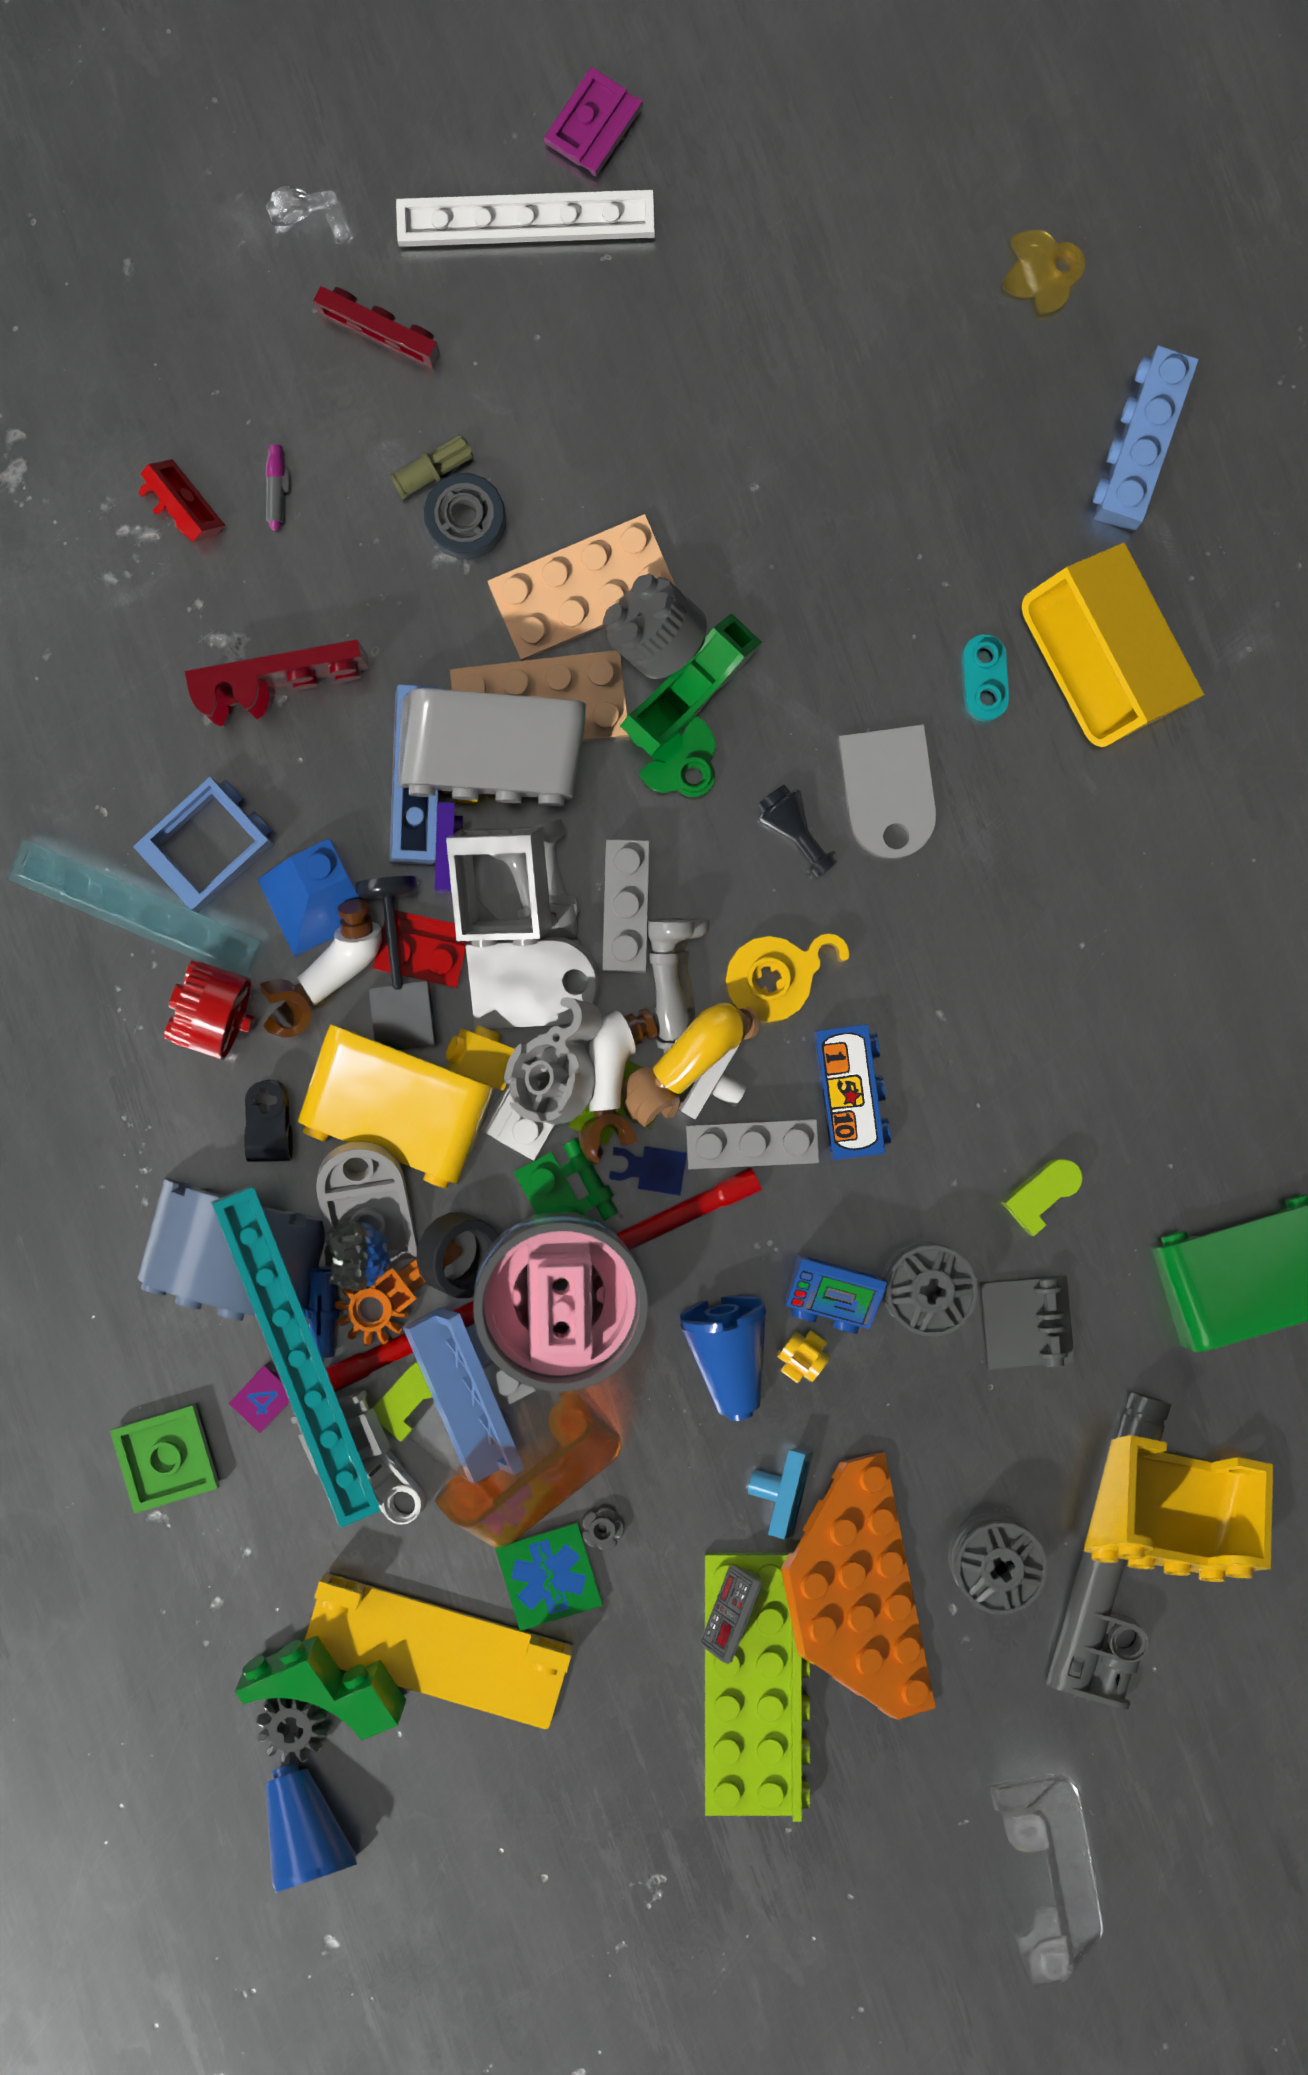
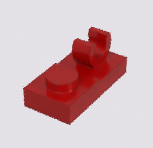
M173 459L148 464L140 473L147 483L140 487L138 494L141 497H146L155 492L159 497V503L152 510L153 513L156 515L168 512L175 520L177 529L188 537L191 542L214 537L225 526Z

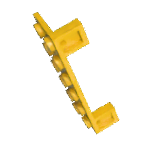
M326 1572L320 1579L314 1599L317 1600L305 1640L318 1636L339 1669L348 1671L357 1665L365 1667L380 1660L399 1687L542 1729L550 1727L565 1672L567 1673L572 1656L573 1645L523 1630L520 1631L513 1627Z

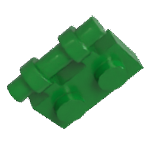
M578 1137L563 1145L571 1161L562 1166L559 1165L551 1151L514 1172L536 1214L571 1212L587 1216L585 1211L596 1206L602 1219L605 1221L619 1213L611 1199L614 1194L610 1186H604L593 1163L582 1152ZM576 1172L589 1195L580 1200L576 1197L567 1180V1177Z

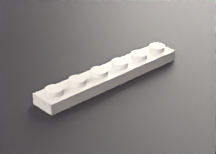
M653 190L396 199L397 240L399 247L655 238Z

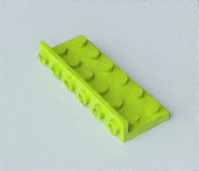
M705 1552V1628L730 1565L735 1564L760 1574L762 1582L732 1663L722 1662L705 1649V1816H792L793 1822H802V1809H810L809 1782H802V1765H810L809 1738H802V1722L810 1721L809 1695H802V1678L810 1677V1663L797 1653L781 1567L789 1553L794 1552Z

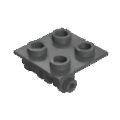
M1067 1276L981 1283L989 1370L1039 1365L1060 1367L1064 1366V1363H1075Z

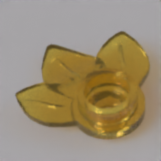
M1031 230L1013 235L1010 243L1020 261L1008 271L1002 283L1003 289L1016 297L1029 298L1035 296L1036 307L1040 314L1059 309L1068 300L1071 284L1077 282L1084 272L1085 257L1082 251L1076 245L1069 242L1057 243L1045 231ZM1060 259L1068 261L1070 270L1065 272L1058 270L1055 262Z

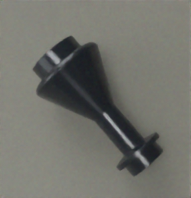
M783 784L757 804L763 812L758 818L759 822L794 840L812 863L807 870L808 874L813 872L818 878L838 863L833 857L836 852L825 853L809 832L802 795L799 789L790 792L787 786Z

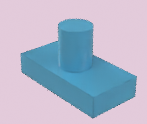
M799 1447L789 1449L782 1477L757 1469L753 1471L748 1486V1494L776 1502L768 1535L781 1539L793 1536L813 1451Z

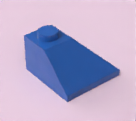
M330 838L289 857L257 879L295 957L334 938V933L340 927V920L342 919L339 917L337 910L341 903L353 899L363 900L356 892V885L336 843Z

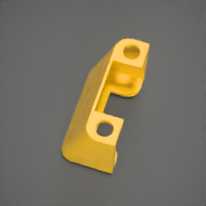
M1133 1435L1111 1440L1083 1550L1092 1553L1093 1561L1115 1563L1118 1562V1558L1128 1560V1567L1154 1569V1566L1158 1565L1164 1567L1163 1573L1177 1576L1190 1575L1191 1571L1199 1573V1580L1208 1582H1224L1225 1575L1232 1578H1252L1253 1571L1271 1569L1273 1464L1240 1457L1208 1462L1163 1453L1167 1451V1442Z

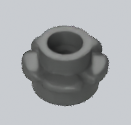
M603 1507L598 1511H590L582 1522L584 1527L582 1536L585 1543L590 1547H599L602 1551L614 1548L617 1545V1540L622 1538L624 1534L623 1521L618 1519L617 1513L610 1508ZM601 1525L606 1526L607 1531L605 1533L599 1532L598 1528Z

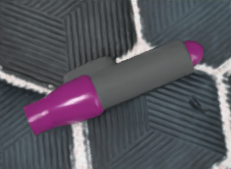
M269 445V456L266 464V522L269 523L272 530H278L281 523H283L284 493L288 492L289 469L284 465L283 446Z

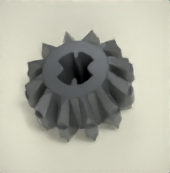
M277 1698V1701H275L274 1699H266L263 1707L267 1713L259 1714L256 1718V1724L266 1729L259 1732L257 1740L258 1742L271 1740L272 1743L266 1751L267 1755L271 1757L275 1755L278 1749L282 1750V1762L284 1764L290 1762L293 1752H295L301 1762H305L309 1757V1750L319 1753L323 1747L319 1738L327 1737L330 1727L320 1722L328 1717L329 1712L323 1708L314 1710L316 1705L299 1700ZM290 1717L297 1719L296 1726L299 1727L297 1733L289 1732L290 1725L287 1724V1721Z

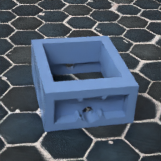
M207 778L133 846L190 910L196 913L201 912L274 845L266 836L272 829L255 811L248 816L238 805L243 799L242 796L226 779L219 784L213 778ZM216 798L255 842L207 886L200 890L161 846L210 801Z

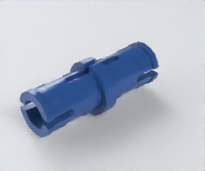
M318 1267L309 1270L310 1306L305 1307V1318L309 1319V1329L320 1357L330 1358L335 1355V1320L339 1318V1310L335 1308L336 1285L329 1283L332 1269Z

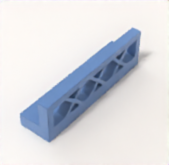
M438 1308L404 1326V1332L468 1481L475 1484L500 1469L512 1475L524 1470V1465L460 1314Z

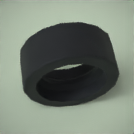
M450 1212L436 1218L425 1229L418 1243L416 1261L419 1274L427 1285L455 1299L474 1297L475 1281L480 1263L489 1247L499 1236L492 1225L466 1213ZM469 1231L474 1234L476 1241L475 1258L470 1268L462 1276L451 1280L444 1273V1254L449 1243L457 1235Z

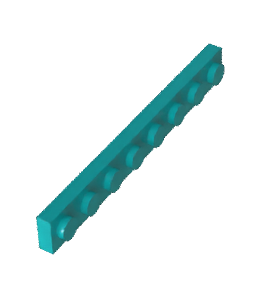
M251 1185L211 1201L216 1218L339 1527L343 1528L380 1512L381 1509L254 1187Z

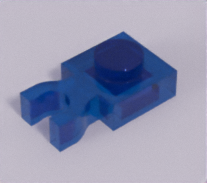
M644 1146L643 1157L635 1156L628 1149L621 1147L613 1148V1155L623 1156L627 1159L628 1168L624 1172L610 1170L609 1179L623 1181L630 1177H638V1189L681 1195L686 1152Z

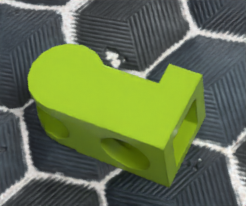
M1053 1159L1031 1175L1004 1198L1001 1203L1028 1235L1035 1236L1046 1226L1039 1216L1059 1198L1069 1197L1079 1190L1083 1180L1082 1172L1072 1161Z
M417 1361L409 1367L373 1407L380 1424L400 1442L416 1425L408 1418L410 1413L423 1399L432 1398Z

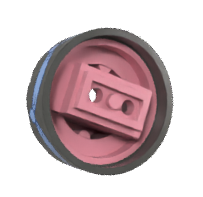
M550 1212L525 1218L498 1236L480 1263L474 1292V1319L479 1339L491 1360L509 1377L526 1386L551 1392H566L595 1385L620 1369L631 1357L642 1338L648 1314L647 1291L642 1274L631 1252L620 1237L607 1226L588 1216L571 1212ZM558 1278H564L569 1282L567 1288L561 1291L555 1290L552 1284ZM564 1321V1322L568 1323L569 1325H555V1324H556L557 1322Z

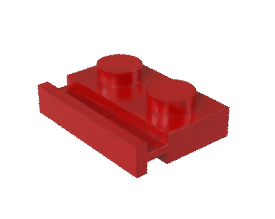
M395 910L402 976L458 989L468 941L456 940L455 924ZM384 921L381 931L382 943L375 957L373 969L391 973Z

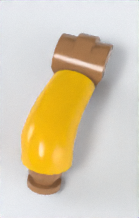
M719 1003L703 1010L653 1066V1069L649 1067L641 1068L632 1073L623 1082L621 1100L624 1103V1111L634 1124L639 1122L646 1127L660 1112L666 1119L673 1118L680 1104L677 1094H681L704 1075L729 1050L735 1049L742 1039H752L758 1034L759 1019L756 1012L748 1007L738 1010L730 1003Z

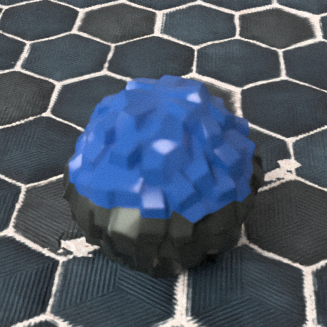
M351 1220L348 1223L337 1224L335 1228L327 1231L325 1235V1241L327 1242L324 1248L325 1265L330 1266L332 1269L329 1283L338 1285L340 1289L364 1290L367 1286H373L376 1279L381 1277L385 1270L390 1267L391 1262L387 1253L388 1240L382 1236L380 1231H376L370 1226L369 1223H359Z

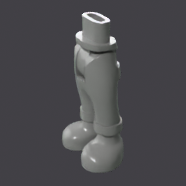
M662 918L648 920L647 931L652 947L649 958L653 968L656 987V1008H653L652 1017L657 1028V1046L663 1049V1055L695 1019L694 998L687 967L689 951H685V947L691 939L701 937L708 932L709 919Z

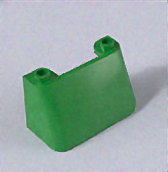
M1308 1193L1286 1199L1287 1207L1279 1210L1280 1213L1200 1237H1188L1186 1230L1170 1233L1161 1237L1163 1244L1152 1247L1182 1347L1193 1352L1212 1350L1308 1321Z

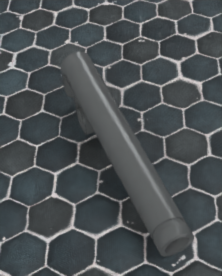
M1130 1391L1126 1404L1128 1409L1123 1415L1117 1438L1133 1435L1161 1441L1165 1429L1163 1424L1168 1419L1172 1404ZM1084 1551L1046 1684L1074 1696L1126 1710L1130 1706V1701L1125 1696L1131 1675L1137 1673L1140 1660L1149 1649V1639L1146 1632L1134 1619L1112 1612L1126 1560L1118 1558V1562L1115 1563L1097 1562L1092 1560V1553ZM1122 1631H1135L1136 1640L1132 1646L1125 1649L1116 1646V1639Z

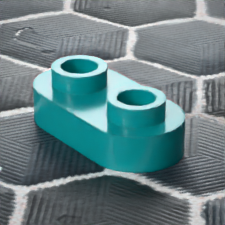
M982 634L972 638L962 652L964 703L971 717L981 722H990L999 718L1009 703L1007 657L1005 647L998 638ZM988 649L992 653V661L988 663L981 662L977 656L978 650ZM984 691H990L995 696V703L990 706L983 704L980 700V694Z

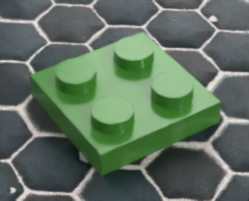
M196 1404L110 1430L134 1514L220 1487Z

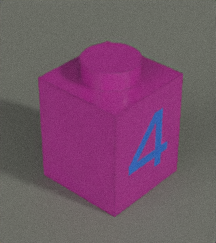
M268 1362L228 1404L253 1428L261 1433L290 1402L276 1367L271 1362Z

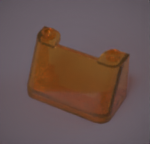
M585 1388L560 1392L562 1399L551 1409L548 1418L549 1428L561 1445L557 1450L504 1492L499 1489L490 1476L483 1481L473 1483L464 1479L459 1473L441 1488L435 1502L447 1518L458 1527L490 1546L505 1547L518 1539L615 1461L619 1456L622 1446L618 1430Z

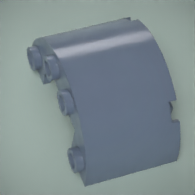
M164 1177L137 1277L142 1282L141 1289L159 1295H166V1293L176 1295L175 1304L187 1308L200 1310L202 1303L218 1307L217 1315L233 1320L243 1321L245 1314L255 1316L211 1205V1201L224 1196L208 1192L205 1187ZM261 1206L305 1316V1307L308 1306L310 1301L309 1270L319 1267L325 1244L326 1234L322 1218L292 1210L283 1212Z

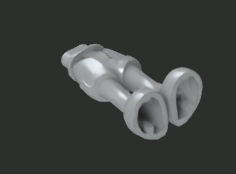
M562 819L534 826L543 827L552 930L542 938L561 937L581 944V939H576L578 938L577 916L580 912L578 901L574 894L567 895L558 869L555 853L556 843L565 833ZM526 853L489 854L494 858H501L511 870L522 904V909L517 911V918L532 919Z

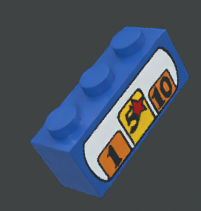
M868 1024L815 1031L814 1036L831 1159L839 1160L885 1154L884 1144L891 1143V1131L888 1118L880 1117L878 1101H885L886 1096L883 1076H875L873 1059L880 1058L877 1033H869Z

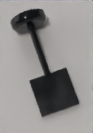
M391 876L356 882V892L360 898L365 900H383L392 986L369 989L374 1040L397 1050L437 1045L429 981L403 984L393 898L414 893L417 888L416 876Z

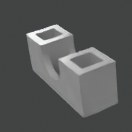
M606 840L603 972L646 973L649 841Z
M817 1119L686 1125L688 1170L819 1163Z

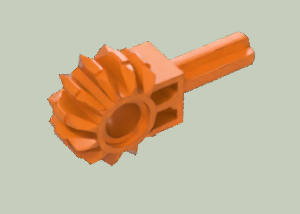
M454 1239L449 1243L444 1254V1269L462 1255L461 1248ZM416 1258L400 1271L396 1266L392 1267L381 1277L377 1278L373 1286H367L364 1290L357 1292L341 1289L342 1293L350 1298L351 1301L341 1300L335 1302L336 1309L348 1310L349 1315L339 1318L337 1324L338 1326H344L352 1322L355 1325L348 1332L347 1337L350 1340L356 1338L362 1330L364 1331L363 1344L370 1346L373 1341L374 1331H376L380 1342L385 1344L389 1341V1335L385 1326L395 1333H400L403 1330L401 1324L395 1321L393 1316L407 1317L409 1310L406 1307L419 1298L415 1291L426 1283L419 1274ZM374 1297L382 1303L383 1314L379 1320L370 1321L362 1315L361 1304L365 1298Z

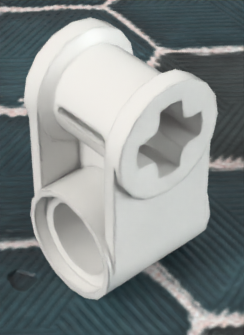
M389 1449L380 1455L367 1458L362 1462L381 1512L387 1519L399 1525L409 1524L422 1513L426 1504V1496L423 1489L407 1473L403 1465ZM381 1464L382 1467L372 1477H369V1474ZM403 1491L412 1495L415 1501V1508L412 1513L405 1514L396 1509L394 1497L397 1492Z

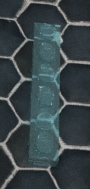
M22 840L6 877L11 882L203 963L248 977L262 944V940L25 840Z

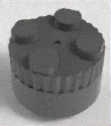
M650 573L639 576L634 581L632 589L619 600V603L610 606L606 610L602 622L607 627L608 633L606 636L611 644L610 646L646 677L652 679L670 676L684 667L701 646L707 627L706 616L696 604L666 578H655Z

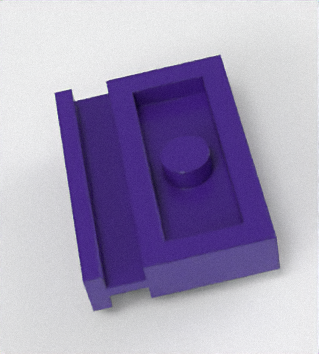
M437 802L435 894H452L446 838L459 830H463V816H455V803Z

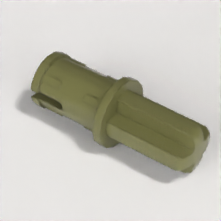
M457 436L428 454L422 451L421 458L394 474H390L389 477L402 499L407 498L406 496L434 480L438 483L441 480L440 476L471 459L473 452L467 440L463 436Z

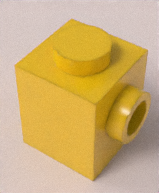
M477 1025L474 1033L461 1028L458 1036L455 1035L447 1047L446 1060H448L446 1069L504 1091L507 1084L504 1083L507 1062L515 1048L499 1043L500 1033Z

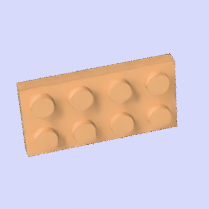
M645 514L487 581L521 661H526L605 627L602 622L606 610L610 606L619 603V600L632 589L634 581L639 576L650 573L655 578H666L675 585Z
M616 650L449 669L453 691L565 699L586 703L582 742L630 737L620 727L627 717L621 657Z

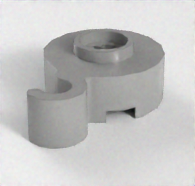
M563 997L561 1005L572 1010L574 1015L572 1024L568 1028L554 1026L546 1034L538 1035V1038L532 1039L527 1044H519L508 1059L504 1083L510 1084V1095L514 1101L509 1102L511 1108L522 1118L554 1125L567 1123L579 1116L591 1100L595 1085L594 1065L585 1049V1044L595 1038L600 1031L602 1023L601 1013L593 1003L569 997Z

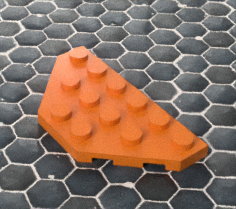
M876 1452L842 1461L838 1464L832 1475L834 1481L823 1500L817 1502L802 1529L805 1533L794 1553H789L781 1567L797 1653L809 1663L818 1666L830 1674L831 1678L856 1695L862 1696L877 1706V1709L890 1718L899 1720L935 1709L936 1706L886 1454Z

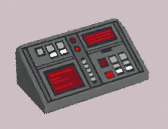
M735 1564L730 1565L701 1638V1645L727 1664L733 1661L762 1585L760 1574Z

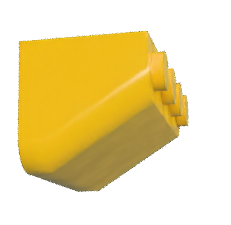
M1125 542L1067 566L1025 595L1022 602L1024 619L1084 734L1094 745L1099 747L1108 746L1204 696L1197 679Z

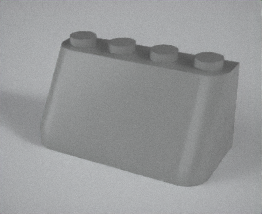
M441 689L411 690L401 700L397 787L409 788V795L418 797H434L435 790L452 791V798L460 800H477L479 793L495 794V801L503 803H520L522 796L538 797L539 805L563 806L564 799L569 800L574 795L585 726L586 703L565 699Z

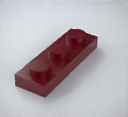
M319 287L313 300L319 314L433 369L440 351L437 342L433 340L435 336L431 332L415 324H411L409 329L395 322L396 317L379 306L374 305L370 310L356 303L358 299L342 288L334 287L333 291L325 287Z

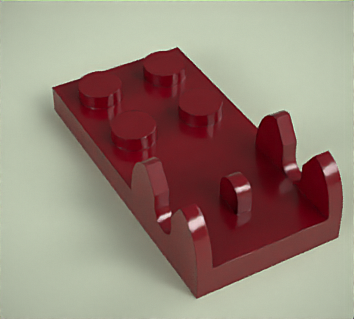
M358 639L187 670L185 671L188 692L196 709L207 716L215 725L224 727L230 715L229 706H234L238 702L257 721L263 719L269 709L270 688L292 684L294 690L309 689L318 686L319 679L335 677V682H347L359 679L361 677L360 672L368 671L370 668L367 653Z

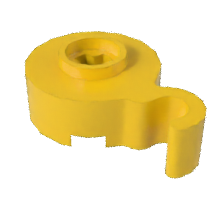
M829 933L814 939L805 952L782 938L766 936L752 939L736 951L728 964L725 978L728 998L738 1010L746 1007L753 1009L760 1022L772 1023L785 1020L801 1009L810 994L813 974L820 968L818 956L820 947L825 945L832 946L837 952L838 961L844 962L849 958L848 946L842 938ZM770 968L771 973L774 971L778 972L780 979L775 983V991L768 992L767 987L760 989L757 985L756 980L762 977L761 969Z

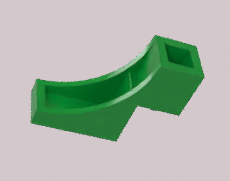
M732 613L729 614L705 636L692 659L680 670L670 675L642 704L626 717L620 727L630 735L631 740L637 746L643 748L652 756L695 718L715 692L739 672L763 642Z
M318 1636L303 1642L300 1640L292 1641L285 1645L280 1652L266 1658L264 1656L253 1658L243 1667L242 1675L234 1691L243 1705L262 1699L287 1698L319 1706L345 1722L361 1741L398 1726L406 1703V1698L380 1660L365 1667L357 1665L343 1675Z

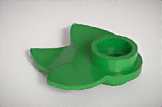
M693 718L687 725L683 735L678 733L651 756L654 762L647 764L639 771V776L650 789L660 793L678 790L687 797H700L708 793L715 782V770L710 761L716 749L715 738L709 726L701 718ZM690 769H697L701 772L702 779L699 783L691 784L686 780L685 775Z

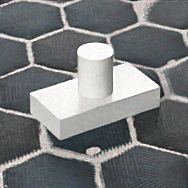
M739 1045L735 1049L729 1050L704 1075L681 1094H678L680 1099L678 1110L696 1120L710 1094L732 1107L738 1104L745 1093L746 1084L725 1073L724 1070Z

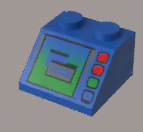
M797 1253L784 1304L786 1307L793 1308L791 1313L793 1317L816 1322L819 1315L833 1319L832 1327L858 1334L859 1327L870 1330L887 1282L877 1275Z

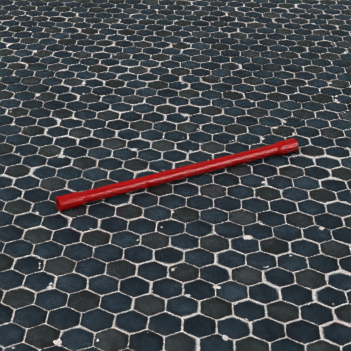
M752 1167L717 1183L713 1188L616 1234L630 1251L721 1207L730 1206L762 1191V1188ZM558 1278L553 1282L552 1287L567 1280ZM474 1301L452 1311L460 1314L465 1328L475 1324ZM404 1333L385 1344L378 1345L364 1353L354 1354L325 1369L334 1392H337L368 1377L372 1372L412 1354L413 1350Z

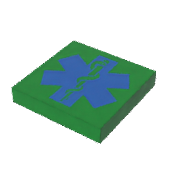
M578 1521L495 1546L520 1631L603 1606Z

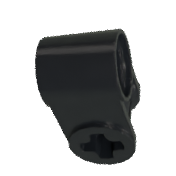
M268 1079L257 1082L248 1089L245 1096L246 1126L244 1146L247 1162L291 1161L293 1156V1132L290 1123V1096L288 1089L278 1080ZM266 1088H268L269 1095L277 1097V1103L270 1105L269 1111H267L265 1103H259L258 1095L264 1094Z

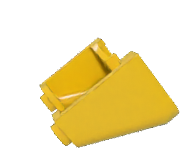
M330 1024L297 1122L305 1125L303 1134L327 1142L330 1135L348 1143L370 1142L377 1144L391 1152L399 1163L425 1172L424 1181L447 1189L449 1182L459 1184L497 1088L464 1077L370 1038L362 1037L358 1033L343 1027Z

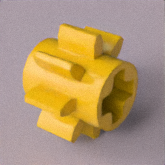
M812 1330L805 1337L798 1331H795L777 1355L778 1358L785 1362L780 1371L796 1383H799L803 1376L813 1382L831 1358L829 1354L823 1351L828 1342Z

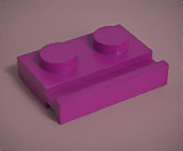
M591 66L544 136V143L577 165H582L596 177L642 109L643 100L639 97L635 98L625 88Z

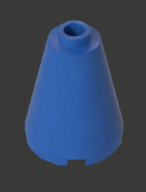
M746 1295L721 1297L722 1305L711 1308L708 1307V1301H703L686 1308L680 1313V1326L719 1414L727 1416L731 1421H740L752 1417L753 1411L758 1409L761 1403L766 1309L760 1298Z
M297 1763L271 1771L274 1779L266 1782L271 1877L275 1893L357 1865L354 1850L309 1770L303 1769L299 1771Z

